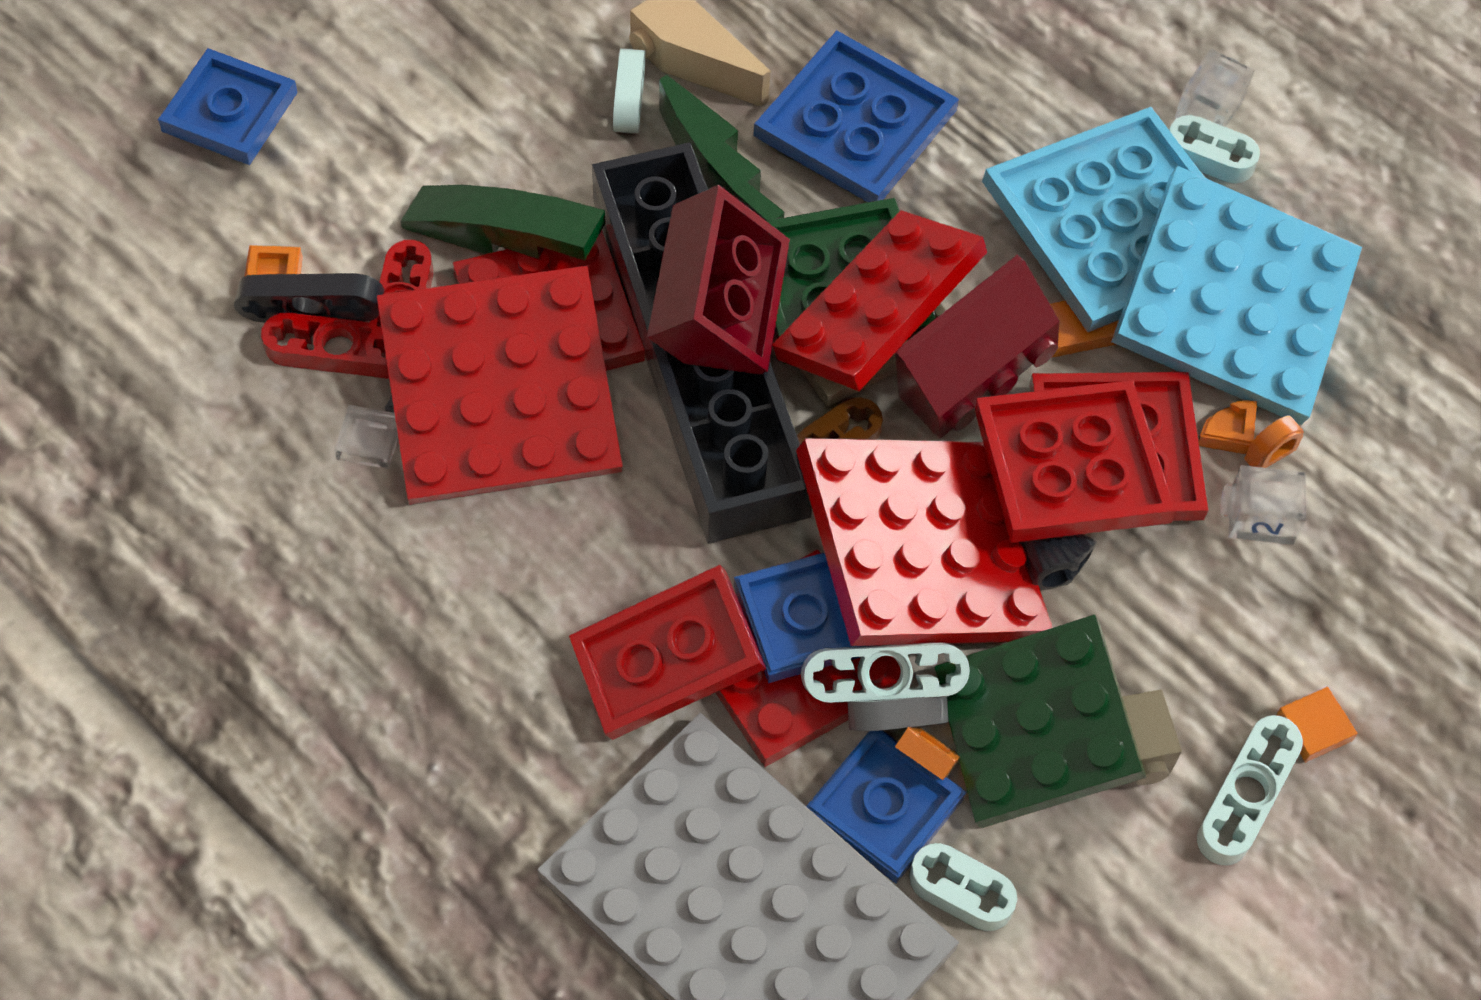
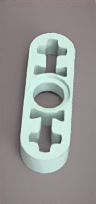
M939 642L825 648L811 653L806 658L801 669V679L805 689L813 697L823 702L950 696L959 692L968 681L970 667L966 656L961 650L952 645ZM944 653L946 661L956 665L955 673L946 675V684L939 685L937 677L924 674L915 675L919 686L910 688L913 669L908 658L909 654H917L915 664L919 666L937 664L938 654ZM881 656L894 657L901 668L898 682L890 688L882 689L876 687L871 682L869 676L872 663ZM861 657L858 665V678L862 685V690L852 691L855 681L851 678L835 680L833 682V690L825 691L824 685L820 681L813 680V673L823 670L824 660L831 659L832 665L836 669L853 670L854 666L851 658Z
M1276 715L1264 717L1255 724L1197 833L1198 847L1209 861L1218 865H1233L1242 860L1252 846L1303 746L1300 730L1289 719ZM1272 735H1275L1282 740L1280 749L1269 766L1258 761L1267 747L1268 740ZM1241 777L1256 779L1265 790V799L1257 803L1245 801L1236 792L1235 781ZM1231 813L1242 819L1233 833V840L1226 847L1217 842L1219 838L1218 831L1224 827Z

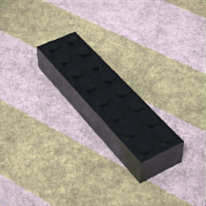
M691 142L592 164L593 202L595 208L605 210L606 224L603 227V232L645 349V358L707 544L811 518L812 506L796 453L800 443L770 361L768 372L763 374L684 364L647 338L673 205L708 190Z

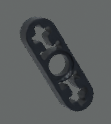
M359 273L247 275L239 282L234 308L241 316L265 323L269 318L279 313H297L367 322L379 316L377 295L384 294V287L376 279Z

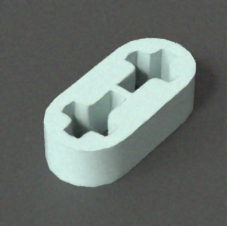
M620 48L614 99V132L639 134L645 76V50Z
M1193 115L1181 116L1171 124L1169 131L1200 172L1229 183H1242L1253 175L1259 160L1260 150L1258 144L1252 138ZM1187 136L1195 139L1192 144L1184 142ZM1232 154L1242 157L1239 162H1233L1229 159Z
M934 843L922 847L915 855L909 873L910 885L914 892L923 900L983 931H996L1004 927L1011 919L1017 903V892L1012 882L1003 874L942 843ZM937 862L945 864L947 866L945 876L948 879L941 878L937 884L926 880L928 876V869L926 867L933 868ZM989 890H992L999 894L997 904L1000 907L994 906L987 913L979 908L981 898L978 895L985 896Z

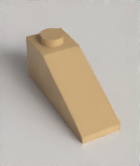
M646 0L630 10V43L633 49L645 50V59L648 58L660 71L758 106H763L768 102L771 71L695 0Z

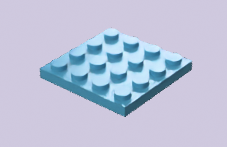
M1148 107L985 169L982 183L1086 331L1091 332L1119 320L1170 174L1178 165L1202 177L1204 176L1153 108Z
M1177 165L1168 179L1111 342L1176 371L1188 372L1190 377L1242 400L1257 401L1258 407L1281 417L1291 416L1297 424L1302 425L1311 416L1362 247Z

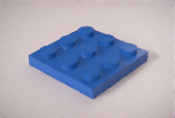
M836 30L754 123L753 136L864 201L873 202L883 200L941 131L957 111L959 98Z

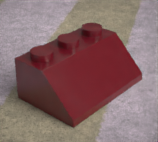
M720 185L673 205L647 338L684 364L753 374L768 372L790 239Z
M1018 254L895 352L899 397L939 439L952 429L956 432L964 429L976 417L975 405L977 398L1008 394L1016 385L1018 376L1032 365L1037 368L1045 364L1058 349L1060 321L1026 262Z

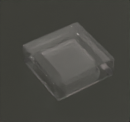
M348 405L334 449L336 459L389 469L398 440L395 413Z

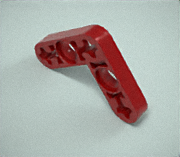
M413 239L402 240L389 248L385 256L379 281L384 287V294L431 288L434 272L432 255L429 248L422 242ZM414 260L418 264H414L411 268L410 284L405 283L402 267H406L408 261ZM279 313L269 318L261 329L264 350L267 357L275 364L286 367L389 379L387 360L382 357V353H385L380 314L370 322L297 313ZM292 333L295 335V338L289 339L287 345L281 346L278 344V341L284 340L286 334ZM313 335L314 349L308 350L307 344L312 345L311 336ZM335 337H345L353 342L351 348L343 354L333 355L324 350L325 344Z

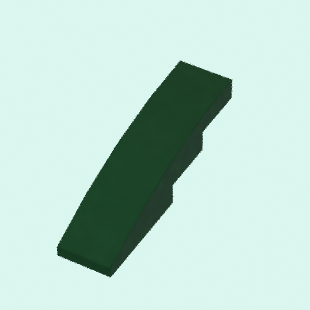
M665 74L660 78L659 111L675 145L691 142L707 189L720 185L765 221L784 218L785 212L760 193L761 170L737 152L738 130L670 76Z
M464 184L423 185L400 221L401 228L482 254L497 252L499 247L539 259L546 248L584 261L606 224L605 210L554 196L521 190Z

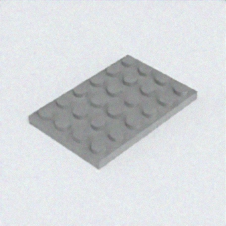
M701 713L537 869L538 878L667 1000H910L954 953L959 944L952 935Z

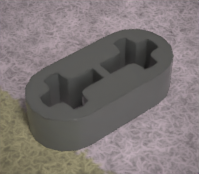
M947 696L847 702L849 730L852 731L890 730L948 722Z

